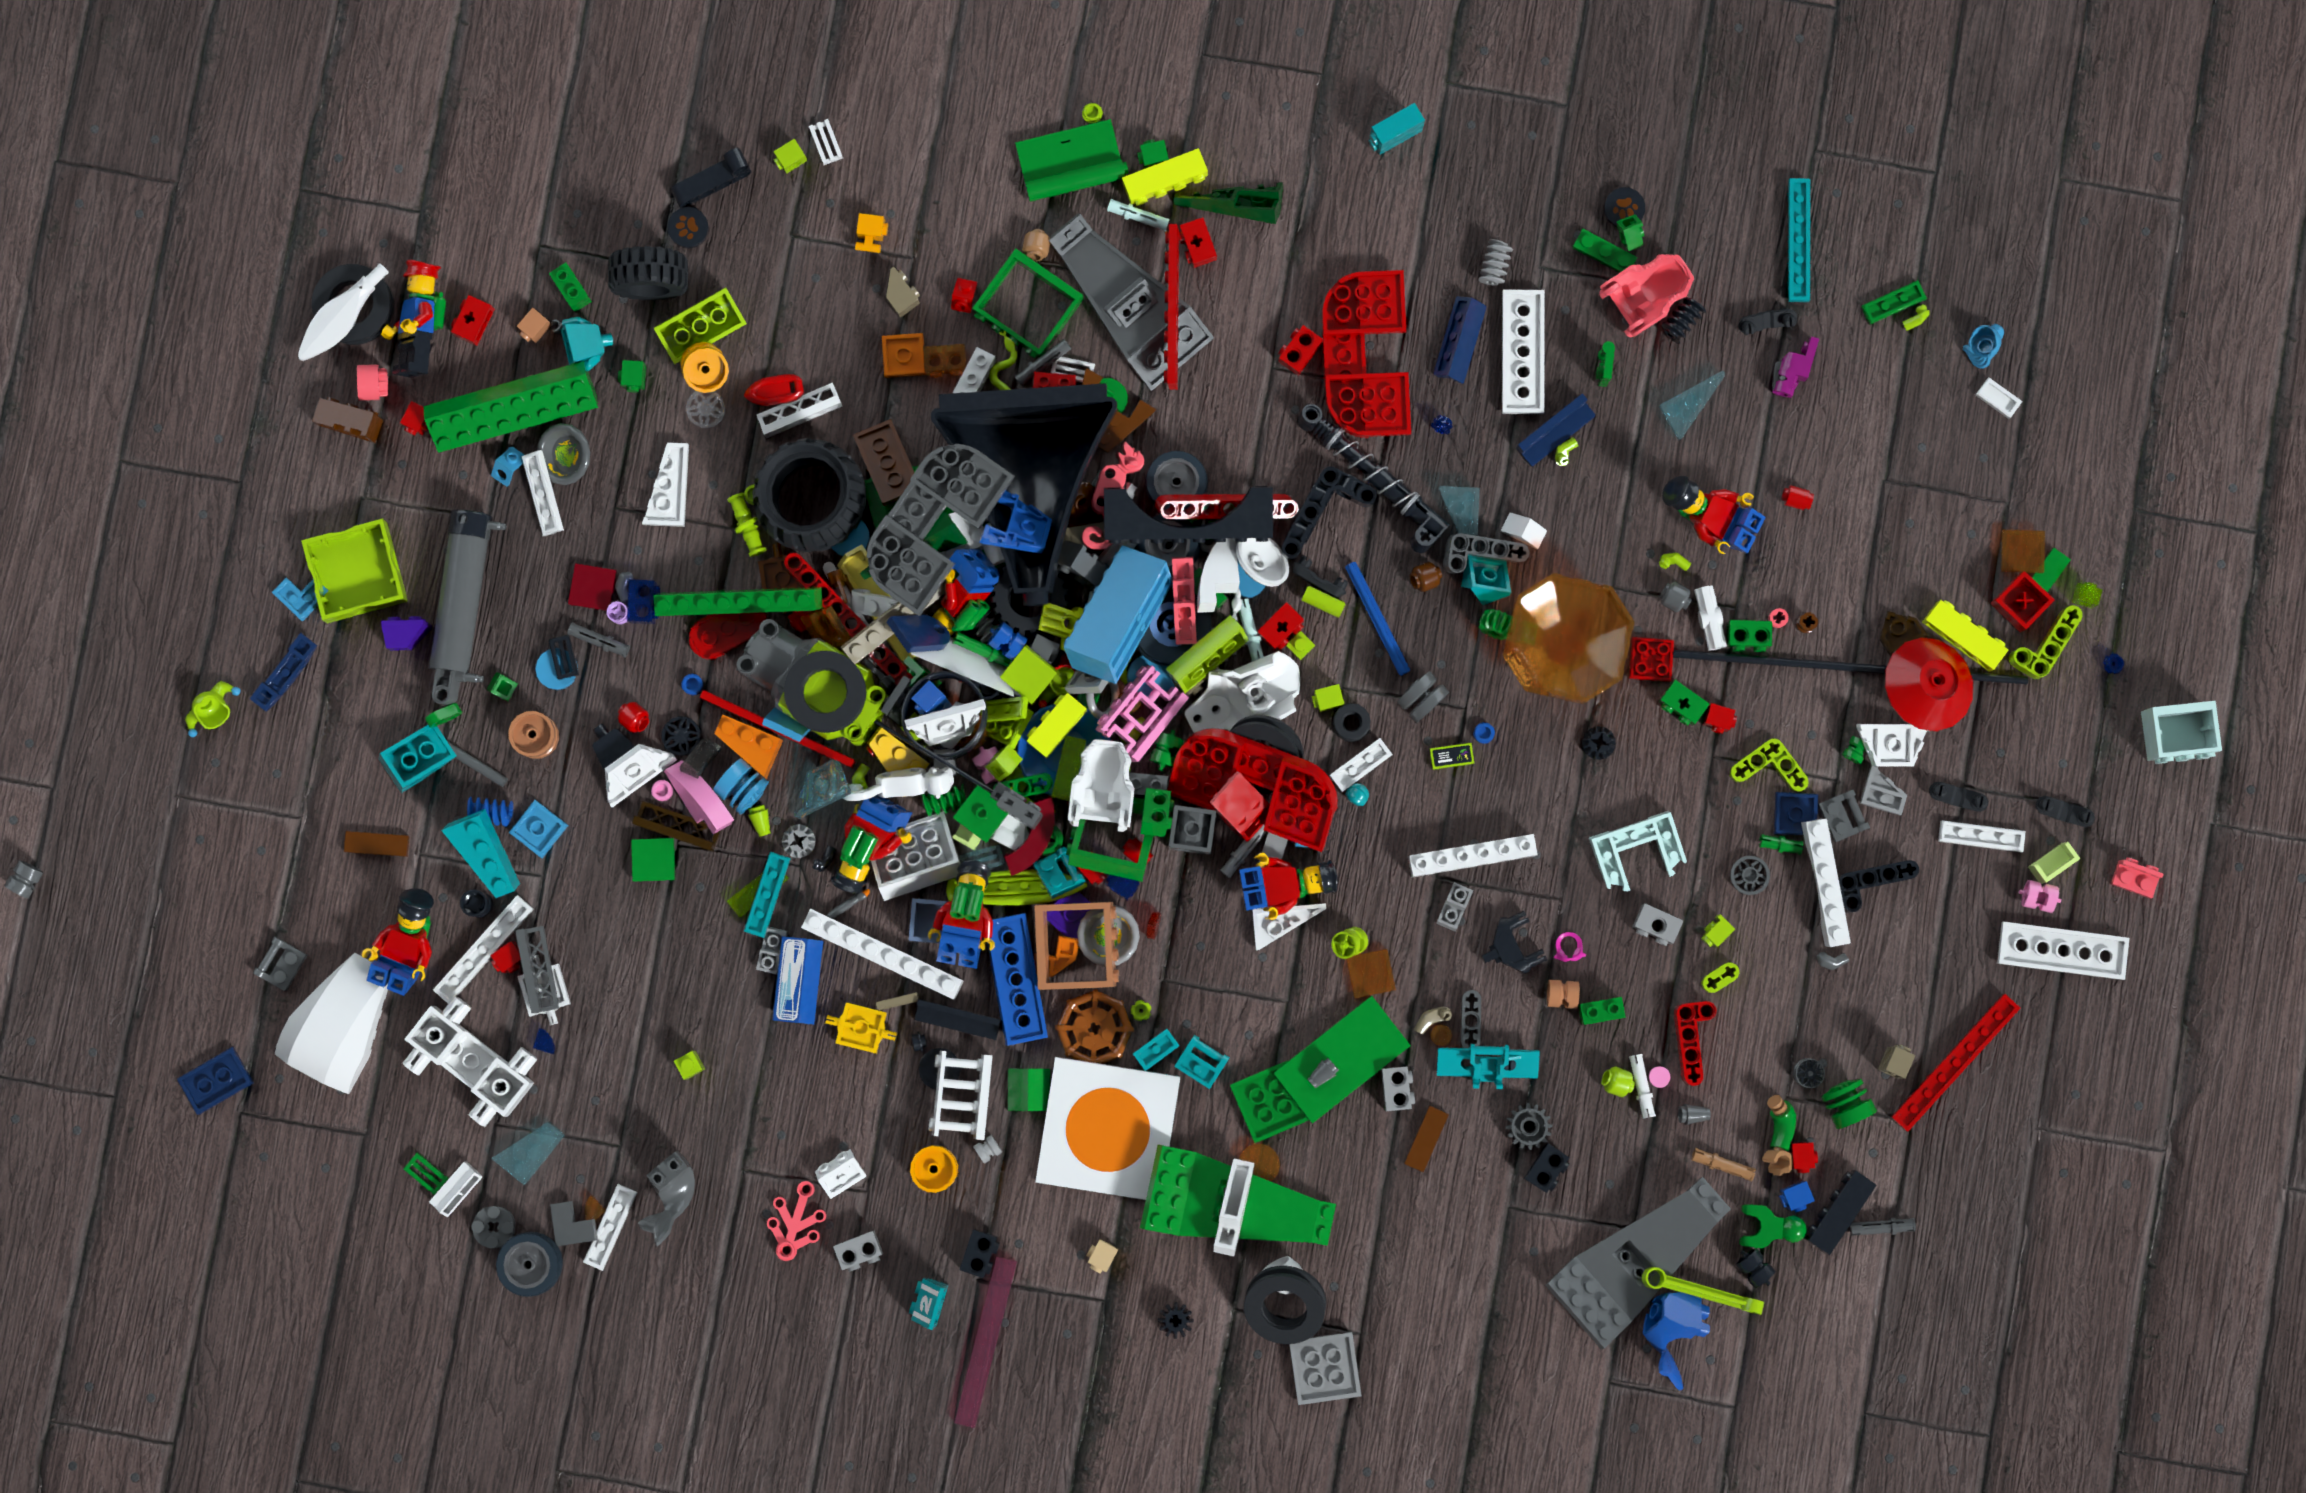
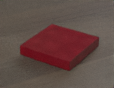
M575 563L568 605L607 611L608 606L612 603L617 570Z

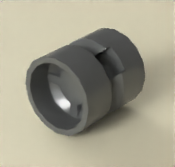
M19 860L13 869L15 874L9 876L4 886L10 891L29 899L35 889L33 884L39 882L44 872L27 862Z

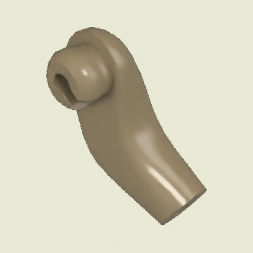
M1443 1006L1425 1011L1419 1018L1414 1030L1424 1035L1433 1023L1450 1020L1452 1017L1450 1009Z

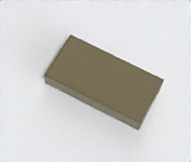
M916 992L876 1002L877 1010L881 1011L918 1002L920 998Z

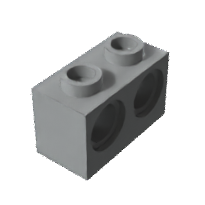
M1408 1067L1381 1069L1385 1111L1412 1109L1411 1104H1415L1414 1091L1410 1092L1409 1083H1413L1412 1071H1408ZM1400 1072L1403 1075V1081L1400 1084L1393 1083V1073ZM1397 1093H1402L1405 1096L1404 1104H1395L1394 1096Z
M875 1230L833 1246L841 1269H848V1272L860 1268L859 1264L867 1261L869 1265L879 1261V1256L883 1254ZM870 1242L874 1245L875 1250L872 1254L865 1253L863 1249L865 1243ZM846 1250H851L855 1254L852 1262L844 1259Z

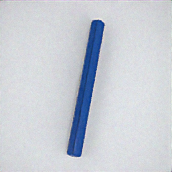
M1349 563L1345 566V569L1400 676L1407 674L1410 668L1357 563Z

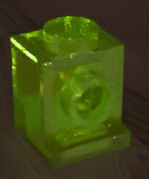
M2085 582L2084 584L2077 583L2072 603L2092 609L2099 605L2103 589L2097 588L2096 584Z

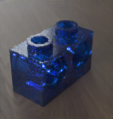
M629 579L627 621L629 623L655 624V619H659V616H655L653 595L660 594V586H657L654 580ZM643 587H649V594L645 597L640 596V590ZM643 607H647L649 610L646 617L639 616V611Z
M1109 875L1107 878L1109 882L1108 888L1127 902H1129L1140 887V883L1136 880Z

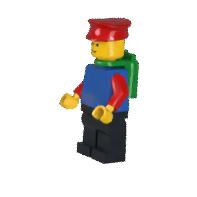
M407 260L405 262L407 271L403 276L408 278L407 290L411 293L409 295L410 299L404 300L401 318L393 325L394 328L386 325L381 335L387 340H391L396 332H398V340H401L398 343L399 362L398 365L393 366L392 374L413 378L428 374L430 340H432L433 331L443 329L446 300L443 298V292L435 291V294H433L435 280L438 279V271L441 269V266L416 260Z

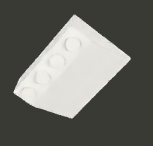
M944 811L940 812V815L934 814L930 817L907 823L905 831L906 834L908 832L911 833L912 840L906 844L902 843L884 858L871 861L878 888L884 901L957 877V868L961 863Z

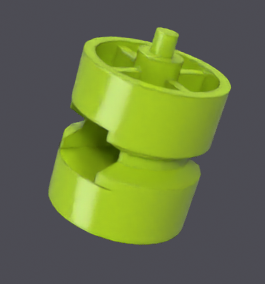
M1351 927L1341 931L1332 939V950L1336 956L1342 959H1348L1360 954L1368 946L1367 934L1359 927Z

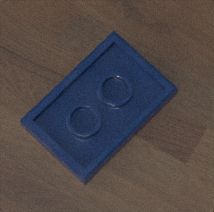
M234 1047L227 1049L177 1078L197 1115L204 1113L254 1084Z

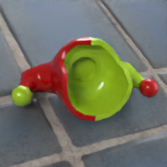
M1066 652L1061 655L1058 664L1054 666L1059 672L1039 696L1038 705L1040 708L1046 707L1056 696L1059 697L1061 694L1065 696L1067 694L1065 686L1075 673V669L1071 667Z

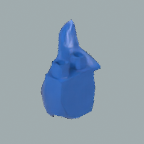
M1670 1292L1661 1294L1653 1299L1652 1303L1654 1304L1650 1309V1313H1646L1643 1335L1661 1354L1659 1373L1669 1377L1674 1386L1680 1391L1684 1389L1682 1378L1672 1355L1667 1349V1344L1678 1338L1691 1339L1695 1335L1705 1337L1709 1334L1710 1325L1702 1322V1320L1708 1318L1710 1307L1702 1304V1298L1682 1292Z

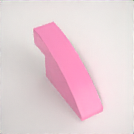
M681 760L664 770L696 823L704 820L713 834L731 825L734 819L704 779L687 763Z

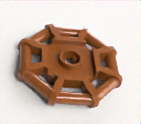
M1093 989L1089 993L1068 999L1058 1024L1055 1025V1030H1057L1065 1050L1064 1055L1076 1060L1104 1064L1117 1058L1121 1059L1132 1032H1134L1124 1007V1001L1099 992L1098 989ZM1091 1000L1093 1002V1007L1083 1011L1078 1008V1005ZM1098 1000L1112 1006V1009L1108 1012L1097 1007ZM1072 1011H1075L1078 1015L1073 1026L1066 1025ZM1116 1012H1118L1123 1025L1121 1027H1116L1112 1017ZM1091 1023L1100 1025L1101 1029L1098 1030L1097 1035L1089 1032L1088 1029L1091 1028ZM1073 1030L1077 1043L1071 1045L1066 1031ZM1116 1031L1123 1032L1117 1047H1115L1111 1042ZM1080 1045L1092 1050L1091 1057L1076 1050ZM1107 1046L1110 1048L1111 1052L1097 1057L1096 1050Z

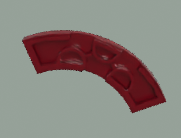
M1051 796L1033 802L1040 807L1043 817L1035 830L1031 829L1026 841L1016 850L1005 855L1011 876L1031 866L1048 846L1055 822L1054 805Z

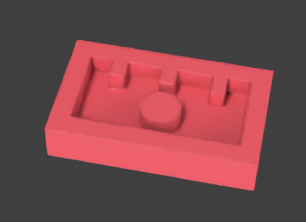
M2127 857L2126 860H2119L2110 884L2150 899L2153 898L2157 883L2163 877V873L2158 872L2159 869L2151 865H2146V867L2138 865L2139 861Z

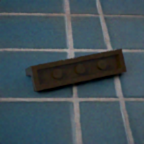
M642 801L637 816L634 815L632 821L634 825L712 852L715 849L721 832L720 830L714 834L712 842L704 840L700 832L709 828L705 822L696 823L694 818ZM645 807L652 808L657 817L651 820L643 819ZM672 815L677 824L666 827L661 818ZM677 817H678V818H681V819H684V820L681 821V822H679L678 819H677ZM688 821L692 822L696 831L690 834L684 833L681 827L682 824Z

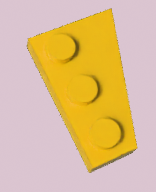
M880 726L867 742L887 772L909 768L926 769L929 765L927 761Z

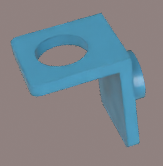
M510 447L495 460L491 476L506 487L509 486L513 472L523 464L522 456L524 454L514 447ZM498 470H502L506 474V479L498 474Z

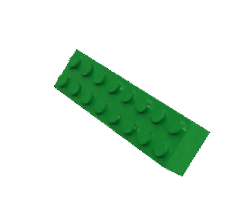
M581 361L424 406V420L438 453L595 409L598 408V401L585 362Z

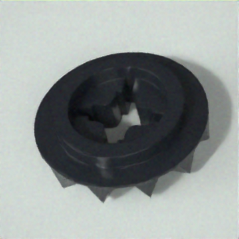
M1595 726L1584 734L1582 746L1589 757L1601 760L1613 753L1616 747V738L1611 730L1604 726ZM1602 734V741L1608 745H1602L1597 751V744L1591 740H1597Z

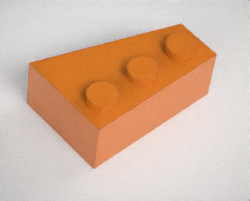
M722 714L714 734L767 779L783 740Z

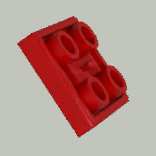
M1632 637L1629 679L1671 682L1674 640Z

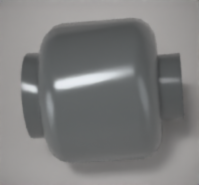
M1678 582L1667 583L1659 596L1662 598L1661 604L1676 613L1682 608L1686 610L1692 601L1689 598L1690 590Z

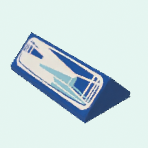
M781 937L772 1020L814 1025L823 941Z

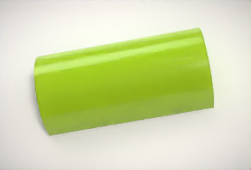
M725 287L654 327V330L673 363L676 364L681 361L682 354L689 346L699 342L712 344L747 323Z
M1229 615L1165 670L1184 694H1186L1209 674V671L1216 669L1247 643L1249 639L1242 626Z

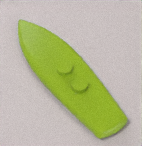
M1025 869L1011 876L1009 870L991 872V876L988 878V886L984 890L983 905H1033L1052 902L1079 892L1087 887V883L1085 882L1083 885L1051 899L1035 869ZM1063 873L1067 881L1072 879L1070 875ZM956 877L948 880L946 888L948 901H952L954 890L958 885Z

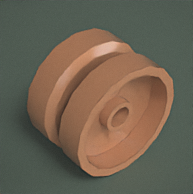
M526 711L517 715L511 722L508 730L509 741L512 747L519 754L532 759H542L550 755L556 749L559 741V730L555 722L548 716L536 711ZM533 732L536 733V736L534 738L531 737V734Z

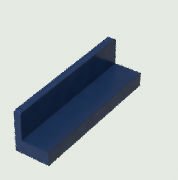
M1456 296L1433 375L1451 378L1458 383H1464L1487 308L1486 305L1472 297Z
M1583 393L1518 444L1516 449L1531 467L1596 416L1587 405L1588 399Z

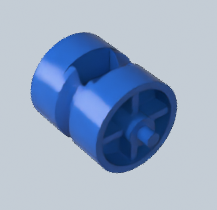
M1002 622L996 629H990L992 636L988 641V645L996 650L1001 649L1002 654L1013 661L1023 649L1027 638L1019 632L1013 633V628L1005 622Z

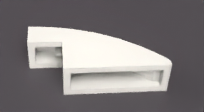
M1226 538V542H1216L1209 553L1198 587L1197 612H1214L1217 603L1216 593H1237L1240 581L1235 538Z
M1233 1159L1219 1216V1227L1213 1252L1229 1256L1235 1255L1254 1163Z

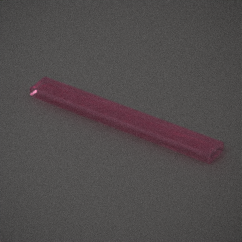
M996 1257L954 1422L956 1424L972 1428L976 1427L1017 1261Z

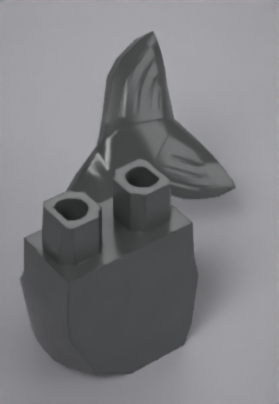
M675 1151L646 1175L662 1200L665 1210L643 1218L638 1222L640 1229L653 1233L654 1242L657 1247L671 1233L675 1219L689 1206L694 1194L695 1178L693 1169L679 1151Z

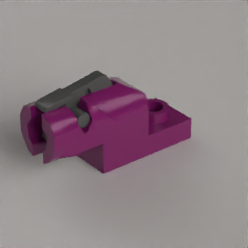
M1811 336L1807 342L1804 341L1801 353L1804 355L1788 352L1781 361L1775 363L1772 382L1773 394L1792 398L1799 381L1805 382L1808 379L1819 338Z

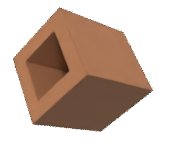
M534 308L517 325L521 331L519 335L527 342L532 340L535 343L552 326Z

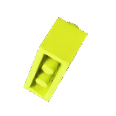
M1069 693L1065 696L1061 694L1054 702L1056 707L1051 712L1048 710L1040 719L1042 721L1038 728L1034 726L1027 734V737H1029L1027 743L1046 759L1087 712V709Z

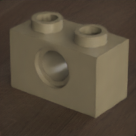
M1900 1044L1899 1046L1887 1047L1878 1070L1897 1079H1906L1915 1055L1910 1053V1048Z

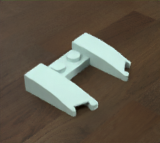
M1669 811L1610 832L1607 831L1589 837L1607 889H1610L1611 884L1623 886V891H1630L1618 852L1656 840L1669 877L1675 874L1672 868L1680 860L1683 863L1687 862L1672 814Z

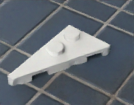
M1326 903L1294 906L1287 913L1278 915L1275 920L1265 919V917L1269 916V911H1263V909L1252 910L1256 950L1262 949L1324 911Z

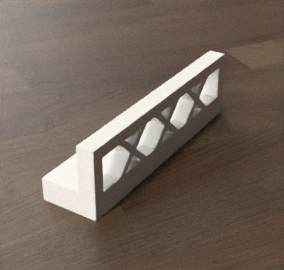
M830 383L802 395L796 401L784 403L759 413L757 418L765 437L769 438L840 408L842 403L833 383ZM831 389L833 397L824 401L820 400L822 393ZM806 399L816 401L814 405L808 408H801L803 401ZM792 407L797 409L795 413L789 416H782L785 408ZM769 415L778 417L776 421L767 425L763 421V418Z

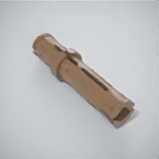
M1695 1148L1692 1153L1691 1161L1704 1164L1709 1169L1713 1170L1715 1168L1751 1182L1754 1179L1755 1168L1725 1159L1717 1153L1711 1154Z

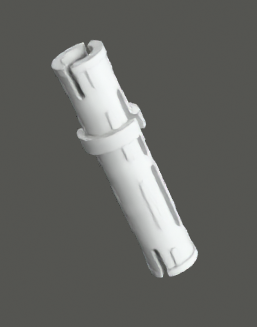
M1638 1054L1636 1055L1638 1064L1636 1063L1635 1055L1629 1056L1638 1093L1636 1099L1639 1100L1642 1119L1648 1118L1647 1109L1649 1117H1654L1656 1114L1651 1097H1653V1094L1649 1090L1643 1055Z

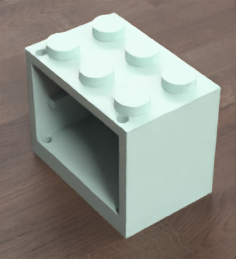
M2216 701L2152 707L2141 711L2147 761H2155V764H2162L2174 761V758L2176 762L2195 759L2194 756H2196V760L2208 759L2209 757H2215V753L2222 751Z

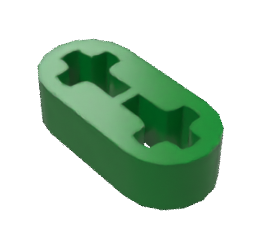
M454 703L425 717V720L430 728H434L457 718L462 714V711L458 704Z

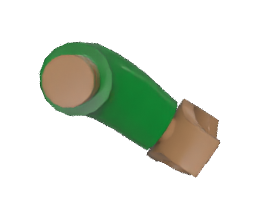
M1774 1095L1767 1101V1105L1771 1109L1770 1115L1774 1121V1131L1770 1146L1774 1150L1766 1151L1762 1160L1770 1163L1768 1167L1769 1173L1780 1176L1783 1173H1789L1793 1166L1792 1156L1787 1151H1789L1795 1132L1796 1112L1789 1101L1782 1100L1779 1095Z

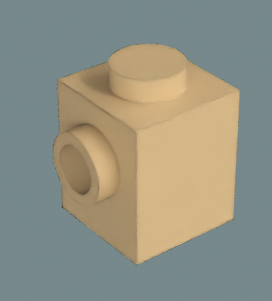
M1100 1239L1096 1246H1091L1086 1255L1090 1258L1088 1261L1091 1264L1090 1268L1098 1273H1101L1102 1270L1107 1272L1119 1248Z

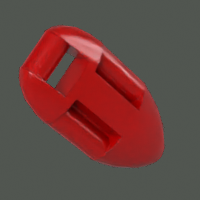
M795 374L765 377L750 385L745 391L744 397L748 401L762 406L790 403L798 400L804 394L802 379ZM794 382L795 393H791L790 383Z

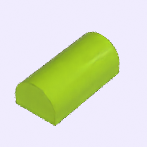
M1311 586L1307 587L1301 600L1337 618L1340 617L1346 605L1345 602Z

